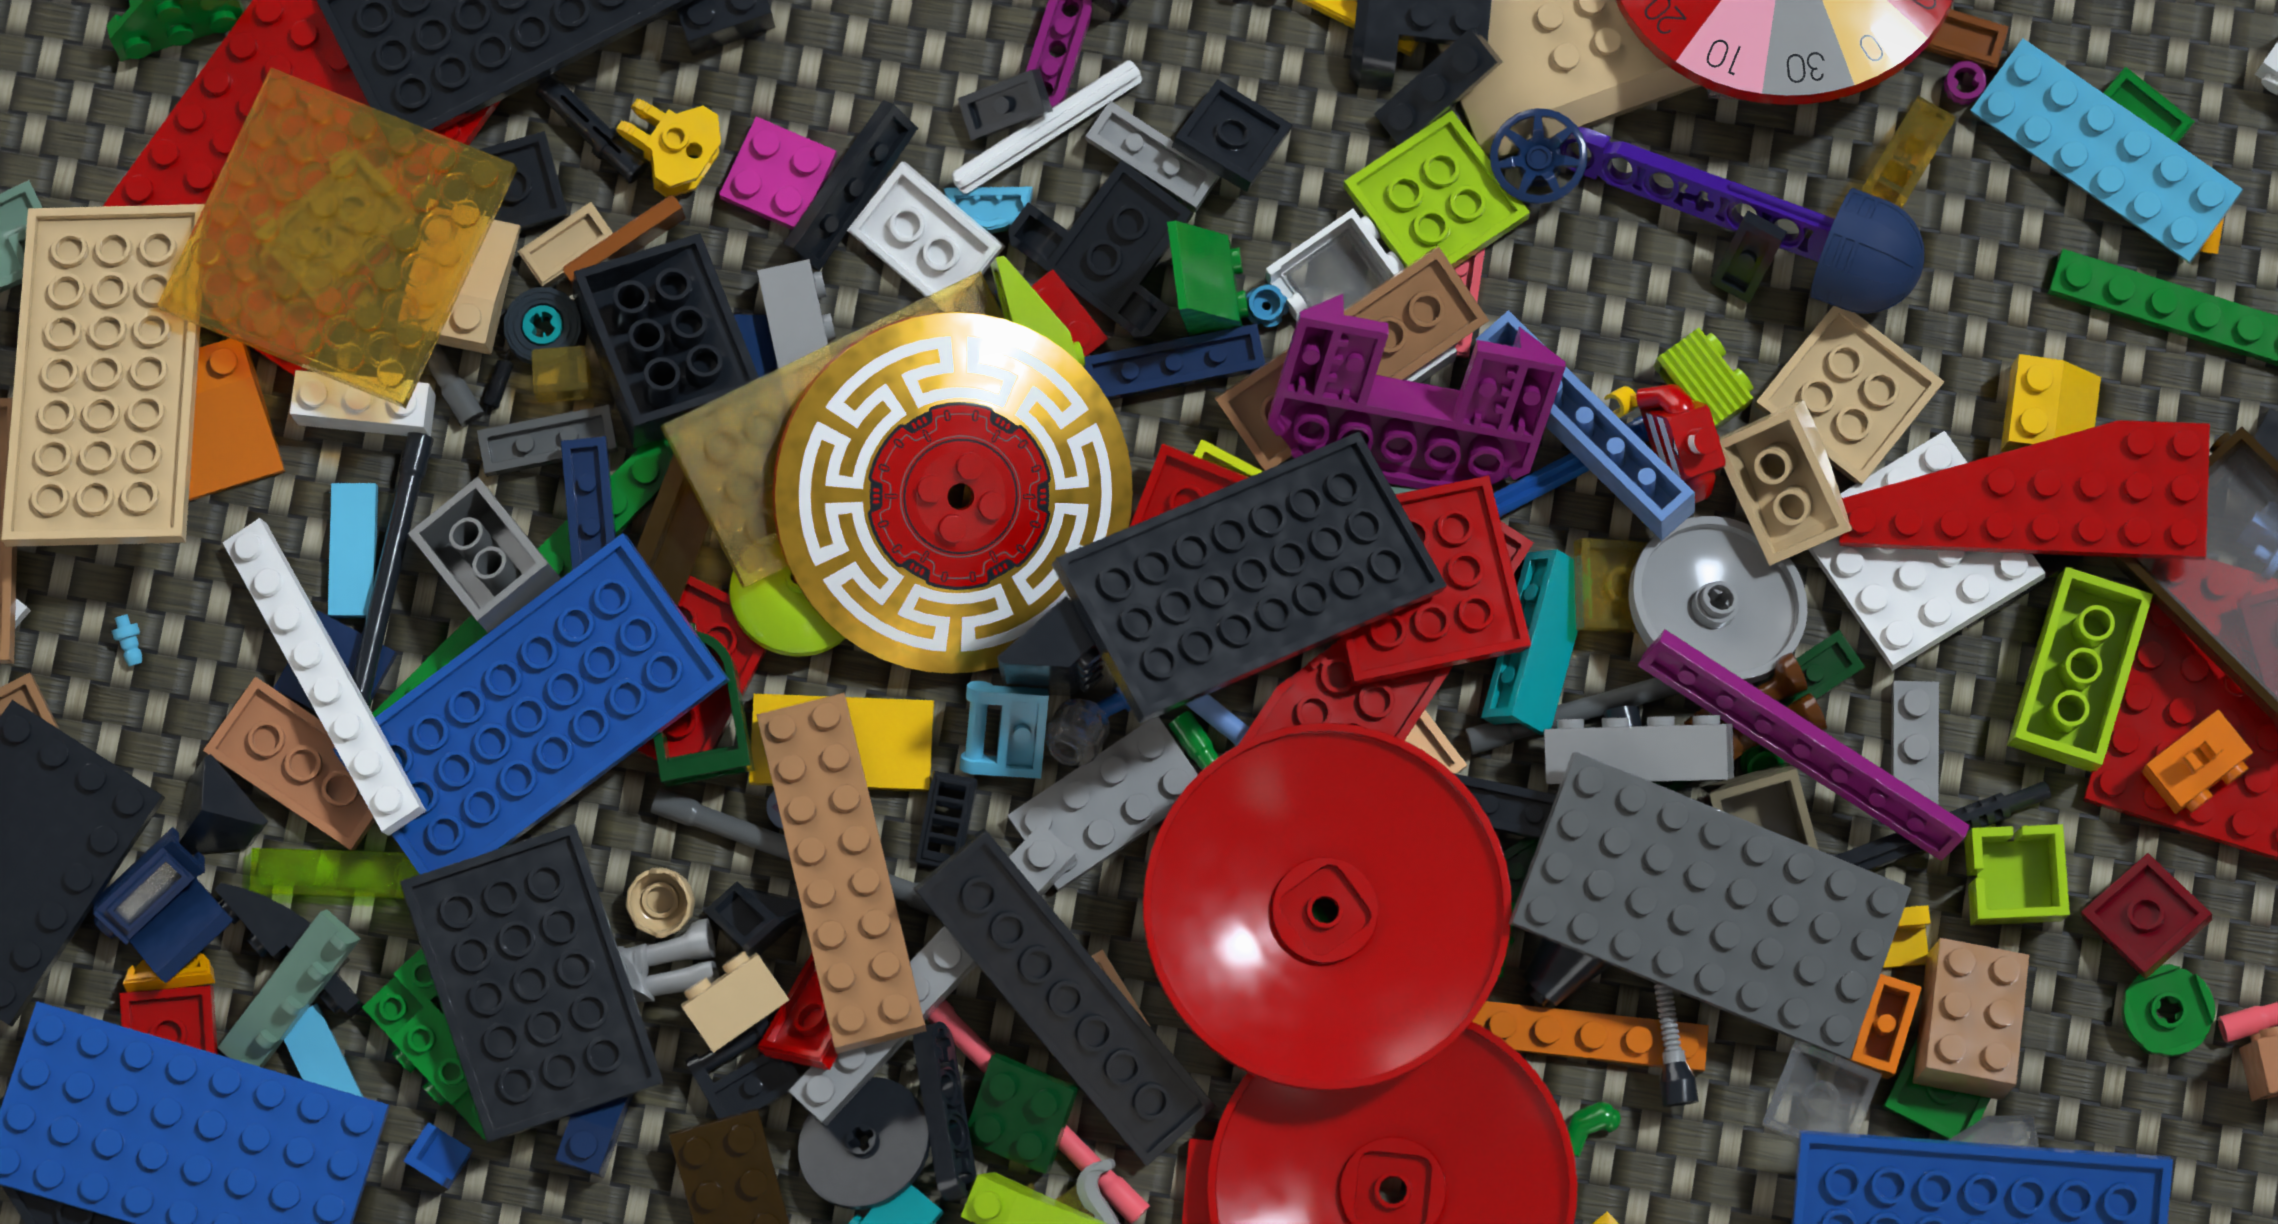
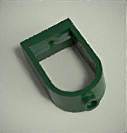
M690 623V625L707 649L722 659L725 673L730 680L727 685L738 745L670 757L664 729L653 738L660 779L665 787L755 771L736 665L725 647L712 636L698 632L695 623Z

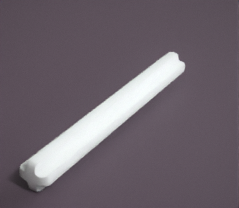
M1125 61L1053 107V112L1034 119L962 165L952 173L956 187L963 194L970 193L1107 105L1109 101L1115 100L1137 86L1142 81L1139 69L1132 61Z

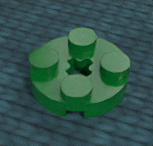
M2172 964L2161 965L2147 979L2139 974L2129 987L2126 988L2122 997L2121 1017L2124 1028L2132 1041L2142 1051L2151 1055L2174 1057L2190 1052L2198 1047L2207 1037L2206 1035L2209 1033L2215 1017L2214 998L2205 981L2196 974L2193 975L2188 970ZM2167 998L2169 1004H2178L2180 1012L2174 1015L2175 1023H2168L2165 1018L2158 1017L2156 1010L2161 1007L2160 999Z

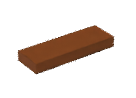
M668 196L563 266L562 270L572 288L574 271L635 253L686 219L683 208L675 196Z

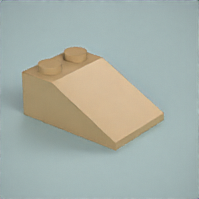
M433 207L407 282L397 326L403 336L491 355L521 226Z
M1804 399L1719 438L1726 460L1725 472L1769 566L1852 530L1823 440Z

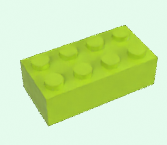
M2069 567L2063 569L2056 579L2007 746L2089 772H2095L2103 765L2153 594Z

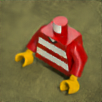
M1674 384L1640 388L1637 390V393L1630 387L1623 386L1607 394L1604 400L1612 398L1617 400L1620 405L1619 409L1612 411L1618 418L1631 413L1639 407L1652 451L1695 492V504L1707 499L1714 487L1716 480L1715 472L1726 466L1719 435L1708 405L1692 400L1680 386Z

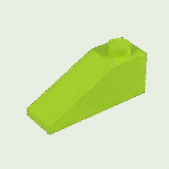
M1005 256L996 257L990 266L1004 319L1025 326L1047 337L1067 351L1085 368V358L1080 342L1073 343L1068 328Z
M996 1172L977 1175L961 1215L962 1218L975 1224H1107Z

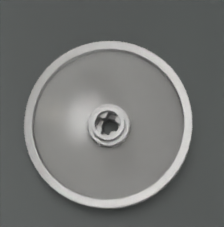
M1718 516L1692 517L1686 519L1662 541L1655 535L1637 559L1630 577L1629 606L1632 619L1640 637L1648 648L1662 631L1666 629L1750 684L1763 680L1773 674L1776 661L1780 657L1794 652L1805 630L1807 597L1803 581L1790 558H1787L1769 566L1752 527L1738 520Z

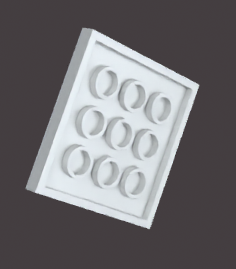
M1943 431L1870 475L1862 486L1857 483L1841 493V497H1848L1965 464L1967 461L1947 433ZM1839 536L1808 549L1892 671L2045 578V571L2033 554L1844 547L1839 546Z

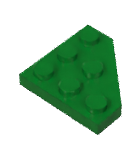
M129 0V9L122 16L114 15L106 26L110 41L122 62L129 59H140L146 57L151 52L171 46L186 45L194 39L213 33L228 32L233 28L245 10L240 0Z

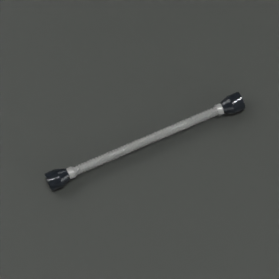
M1638 706L1617 707L1604 711V718H1629V726H1642ZM1656 984L1654 989H1656L1655 995H1658L1656 997V1000L1659 1001L1657 1006L1660 1007L1658 1008L1660 1013L1658 1016L1661 1018L1659 1023L1662 1024L1660 1029L1663 1030L1661 1031V1035L1664 1036L1662 1037V1041H1664L1663 1047H1666L1664 1053H1662L1664 1065L1660 1079L1663 1107L1694 1104L1699 1102L1696 1079L1686 1063L1684 1050L1679 1046L1681 1041L1678 1040L1680 1039V1035H1677L1679 1029H1676L1678 1024L1675 1023L1677 1022L1675 1017L1677 1014L1674 1012L1676 1008L1673 1006L1675 1004V1001L1672 1000L1674 995L1671 994L1673 990Z

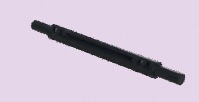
M2042 781L2005 796L2002 793L1995 794L1950 813L1969 824L1968 831L1971 828H1985L2011 818V813L2051 798V792L2046 781ZM1896 832L1834 857L1872 871L1924 850Z

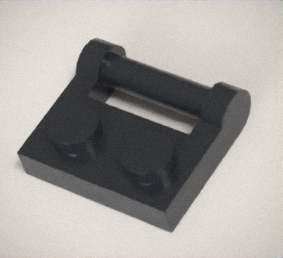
M766 1017L714 1053L710 1050L700 1057L696 1053L685 1060L718 1119L755 1108L761 1111L789 1094V1090L801 1078L792 1062L766 1057L762 1054L715 1083L711 1079L708 1072L762 1040L770 1026Z

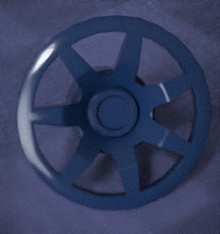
M1541 108L1525 110L1509 118L1497 131L1491 145V169L1501 188L1517 200L1532 204L1551 203L1569 194L1582 179L1587 166L1586 142L1577 125L1560 112ZM1542 117L1556 120L1563 124L1566 129L1551 139L1545 138ZM1534 118L1533 138L1526 140L1521 135L1510 130L1520 121ZM1571 135L1575 137L1579 146V159L1561 155L1559 148ZM1504 136H1506L1517 147L1518 153L1517 156L1499 161V147ZM1561 168H1577L1572 179L1565 186L1559 188L1556 179L1560 175ZM1518 169L1522 178L1519 190L1507 182L1501 170ZM1531 185L1536 187L1548 185L1553 191L1545 195L1526 193Z

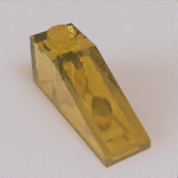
M1918 96L1861 191L1892 202L1903 209L1957 117Z

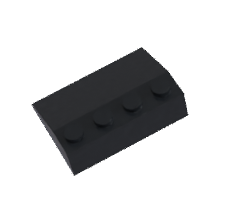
M701 233L574 271L573 297L633 448L674 436L683 431L687 421L697 424L762 390V383Z

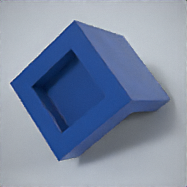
M428 1122L403 1161L449 1189L474 1150Z

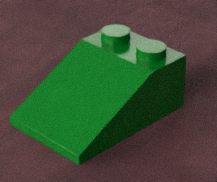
M1179 221L1167 222L1178 308L1189 337L1242 327L1241 318L1249 317L1246 291H1237L1235 275L1243 274L1240 247L1232 248L1229 237L1226 234Z

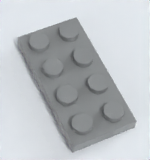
M1156 716L1007 816L1023 841L1042 823L1075 854L1076 861L1053 884L1059 892L1162 823L1183 790L1198 774L1160 718Z

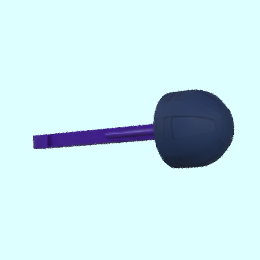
M1578 127L1584 137L1586 146L1591 152V157H1587L1584 176L1595 180L1599 176L1611 186L1735 232L1744 218L1736 209V205L1741 203L1750 205L1758 216L1778 227L1777 222L1779 219H1788L1794 222L1799 229V233H1787L1779 248L1818 262L1810 294L1814 299L1850 312L1876 313L1900 303L1911 293L1919 281L1925 256L1922 236L1913 219L1902 208L1892 202L1852 188L1846 195L1834 219L1627 142H1610L1611 137L1589 128ZM1571 135L1559 150L1561 155L1579 159V156L1572 151L1571 143L1576 142V139ZM1619 157L1627 160L1632 167V172L1624 173L1617 170L1613 166L1612 158ZM1566 167V168H1568V169H1570V170L1576 172V169H1577V168ZM1664 173L1672 179L1674 187H1661L1655 182L1653 174ZM1684 183L1688 185L1684 191L1686 193L1680 191ZM1701 191L1708 193L1707 198L1709 201L1702 199ZM1810 229L1813 231V233L1811 234L1810 238L1807 239L1805 238V236Z

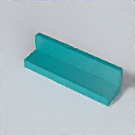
M1558 549L1528 552L1525 556L1517 590L1531 647L1522 652L1497 657L1481 716L1482 719L1493 725L1519 723L1539 735H1544V729H1552L1593 577L1592 569Z

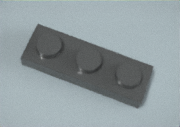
M609 405L477 430L486 477L563 462L561 441L606 436L608 453L618 451Z

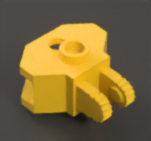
M637 98L631 106L632 110L638 117L655 126V130L650 136L635 125L621 121L616 128V132L622 138H625L644 151L643 158L651 162L654 190L665 197L670 195L678 196L695 191L720 153L721 136L718 114L705 106H699L680 113H674L668 109L664 113L648 102ZM690 155H694V156H697L698 158H691V157H689V156H690Z

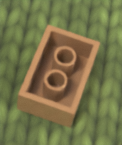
M1940 938L1926 956L1913 1084L2003 1100L2017 1083L2029 964L2028 954Z

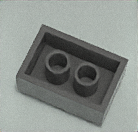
M476 477L408 533L487 633L561 579L479 477Z

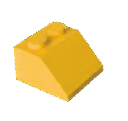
M2019 354L2011 365L2000 452L2011 451L2095 427L2101 377L2064 360Z

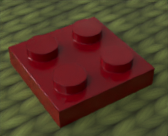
M2149 853L2081 911L2082 919L2145 979L2213 920L2212 913Z

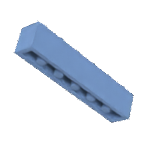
M1508 310L1479 335L1476 341L1481 340L1513 346L1519 327L1536 340L1538 339ZM1566 367L1546 427L1662 541L1695 512V492Z

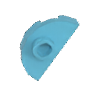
M977 187L968 194H963L958 188H944V192L947 198L992 234L1009 229L1028 202L1031 203L1033 187Z

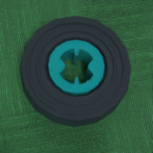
M536 287L521 293L509 305L504 317V336L510 350L522 362L535 367H553L567 361L577 351L583 337V320L577 304L566 293L551 287ZM544 317L552 318L550 324L554 332L549 336L543 332V337H537V330L533 323L539 318L542 322H544Z

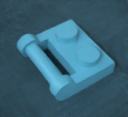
M985 681L969 682L966 690V699L970 702L966 751L960 756V770L975 775L1041 779L1049 700L1048 689L998 686ZM988 705H1001L996 756L984 754Z

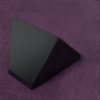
M212 754L203 759L188 781L176 830L179 832V844L191 855H194L198 851L203 854L246 849L254 843L268 823V820Z
M738 881L704 910V913L740 952L745 951L748 957L756 952L760 956L804 916L800 899L745 888Z

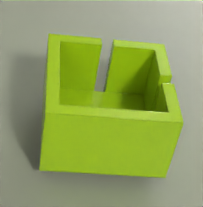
M2063 824L2021 826L2015 833H2013V826L1971 828L1964 838L1967 876H1976L1968 884L1970 926L2061 922L2070 915ZM2014 835V841L2007 842Z

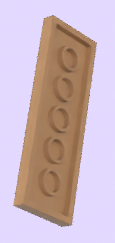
M1436 246L1344 309V315L1388 323L1389 335L1376 375L1400 380L1405 379L1489 321L1439 246ZM1289 348L1215 398L1264 471L1278 466L1292 456L1291 449L1280 435L1276 436L1267 424V418Z

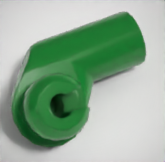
M1597 1102L1573 1113L1567 1129L1575 1157L1580 1158L1589 1134L1600 1130L1613 1132L1619 1127L1621 1115L1611 1104Z

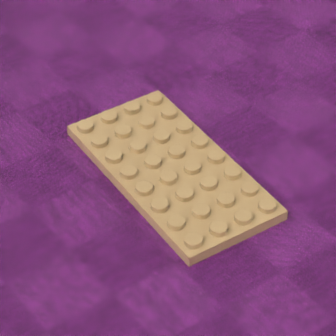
M205 204L28 209L1 537L6 547L186 543L208 210Z

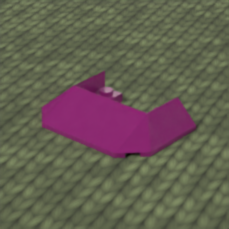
M1343 294L1300 311L1267 418L1268 426L1276 436L1280 435L1290 447L1293 458L1360 432L1390 484L1424 489L1489 475L1491 485L1510 476L1515 480L1530 473L1566 368V363L1521 327L1518 328L1513 346L1477 340L1461 389L1455 390L1376 375L1389 335V325L1385 322L1344 315Z

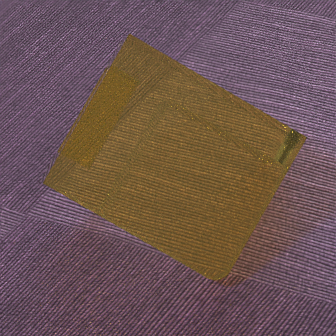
M585 345L534 349L532 351L533 388L538 402L592 399L590 356Z

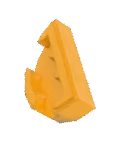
M199 952L166 983L155 974L145 960H142L136 968L132 965L128 969L123 985L127 992L214 984L215 976L209 959Z

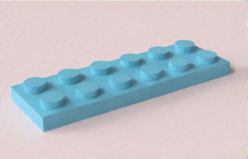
M2022 38L1970 110L1973 115L2189 264L2243 192L2241 187L2024 38Z

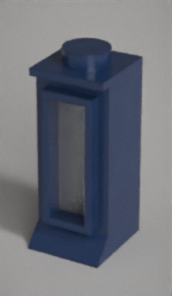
M172 827L102 892L94 903L93 914L96 916L93 920L96 926L107 937L113 939L117 936L124 944H127L130 938L192 880L205 873V857L199 851L192 856L179 844V832Z

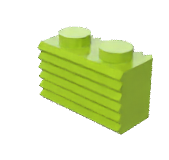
M1697 328L1658 356L1653 367L1665 381L1666 385H1678L1692 400L1707 404L1717 430L1750 406L1753 397L1749 392L1753 390V385L1741 369L1737 368L1732 371L1722 358L1726 355V351L1718 338L1712 333L1705 336L1702 330Z

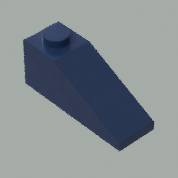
M633 1095L571 1115L555 1160L560 1164L604 1178Z

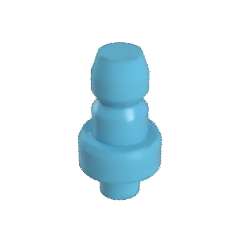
M128 614L116 617L117 629L111 630L113 639L119 641L121 649L125 651L123 655L125 662L128 666L142 663V653L138 648L139 643L137 635L140 634L138 623L130 624Z

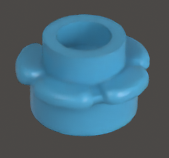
M1264 284L1252 289L1247 294L1248 319L1253 324H1263L1266 328L1277 326L1281 323L1282 316L1288 312L1289 307L1286 305L1287 297L1282 295L1278 287L1271 284ZM1263 303H1269L1271 308L1264 310L1262 308Z

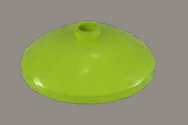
M777 533L770 534L751 545L737 561L731 576L729 589L731 609L743 632L756 644L771 652L794 657L820 654L844 641L846 638L819 615L808 602L798 585L791 580L793 576L785 561Z

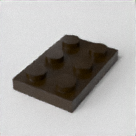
M758 1108L669 1133L694 1224H790Z

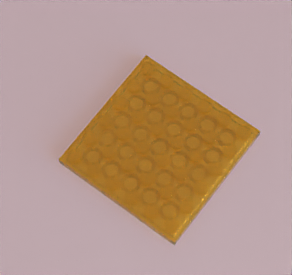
M270 68L157 305L160 310L406 409L517 171L516 165L292 75Z

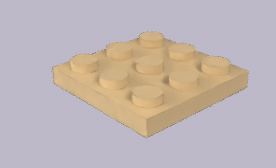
M1833 306L1759 397L1754 406L1766 415H1769L1804 399L1823 440L1830 464L1855 484L1858 483L1862 486L1940 389L1944 381L1855 312Z

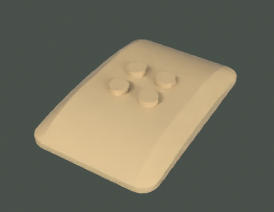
M1492 0L1488 44L1503 63L1460 100V104L1475 141L1484 153L1490 157L1491 145L1499 128L1509 118L1522 111L1536 108L1550 109L1565 115L1577 127L1587 128L1700 87L1701 85L1685 78L1659 60L1629 27L1617 6L1616 0ZM1437 44L1441 54L1451 46ZM1542 117L1545 138L1551 139L1566 129L1560 122ZM1534 118L1520 121L1510 130L1521 135L1526 140L1533 138ZM1504 136L1500 144L1498 158L1518 153L1517 147L1506 136Z

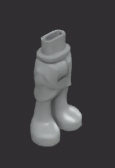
M708 918L692 922L683 935L651 945L644 943L630 948L617 946L636 1003L654 1002V997L685 992L706 977L710 983L720 978L718 967L714 961L697 963L682 969L648 975L650 966L680 960L715 958L714 934Z

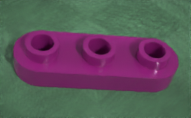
M1048 0L1026 72L1040 69L1044 85L1053 90L1052 95L1049 97L1052 108L1066 99L1092 18L1093 7L1091 0ZM1068 5H1074L1079 8V11L1075 16L1068 17L1063 14L1064 8ZM1054 46H1062L1066 49V52L1061 57H1053L1050 55V50Z

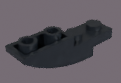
M220 883L215 888L216 892L223 898L219 904L233 919L232 923L235 925L241 920L252 932L246 940L263 959L271 954L279 962L282 961L311 924L288 907L264 895ZM348 957L344 960V962L341 964L338 970H340L346 963L350 961ZM337 971L319 993L320 998L335 1014L343 1010L347 1015L353 1017L363 1009L364 1003Z

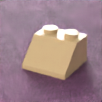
M745 951L739 953L722 966L726 973L710 983L706 977L684 992L688 1000L683 1002L681 1007L713 1053L789 1001V998L757 952L748 957Z

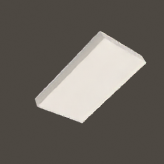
M900 162L847 230L942 312H954L989 268L993 260L1005 248L1000 241L906 162Z

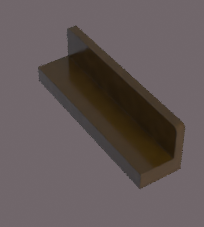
M687 421L636 547L677 607L740 451L737 445L708 435L704 426Z

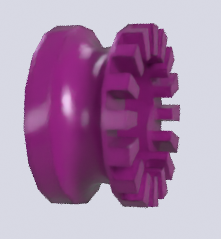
M1971 61L1956 63L1949 70L1944 81V91L1947 93V97L1952 99L1954 103H1960V105H1969L1975 102L1981 96L1986 86V76L1983 69ZM1961 72L1966 74L1967 72L1969 73L1968 75H1972V85L1976 89L1970 93L1959 91L1957 89L1959 81L1955 78L1956 74H1961Z

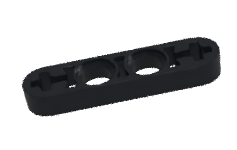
M937 1022L925 1025L927 1031L914 1034L913 1046L937 1186L944 1199L953 1202L969 1197L977 1173L953 1036L944 1023Z

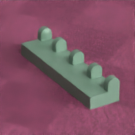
M327 909L320 912L217 1048L228 1058L263 1068L360 941V938Z

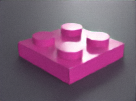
M756 116L719 194L720 199L793 230L824 186L837 158V151Z

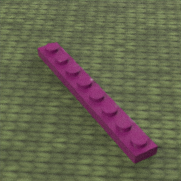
M1666 629L1662 631L1643 653L1638 664L1640 668L1713 715H1720V719L1727 724H1732V727L1940 861L1966 837L1969 824Z

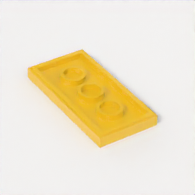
M753 695L751 751L755 771L749 772L750 785L773 786L757 714L829 696ZM846 697L868 790L929 792L931 784L934 700Z

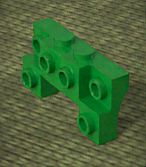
M420 948L393 973L395 977L365 1003L362 1008L398 1047L392 1054L409 1073H412L417 1068L428 1079V1082L422 1086L440 1106L448 1101L486 1141L444 1014L434 1004L438 1000V996L424 954Z

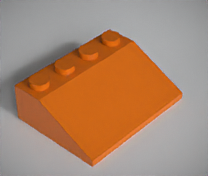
M240 335L199 348L189 501L285 472L251 352Z

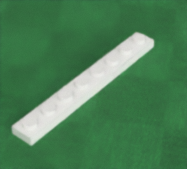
M258 518L224 541L223 545L380 830L389 836L424 813L426 809L266 522Z

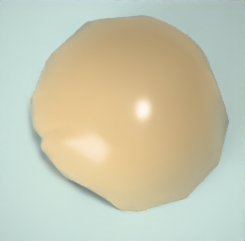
M651 868L637 875L627 889L626 909L634 926L638 930L656 938H664L681 931L693 916L695 897L692 887L678 872L667 868Z

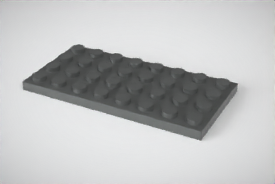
M1574 752L1570 757L1509 924L1842 1059H1850L1911 888L1589 756Z

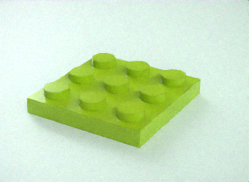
M1452 110L1346 179L1343 184L1345 191L1364 216L1366 215L1373 222L1382 240L1397 255L1404 267H1407L1436 246H1439L1450 264L1455 268L1528 220L1530 216V211L1522 201L1512 197L1501 188L1491 169L1490 159Z

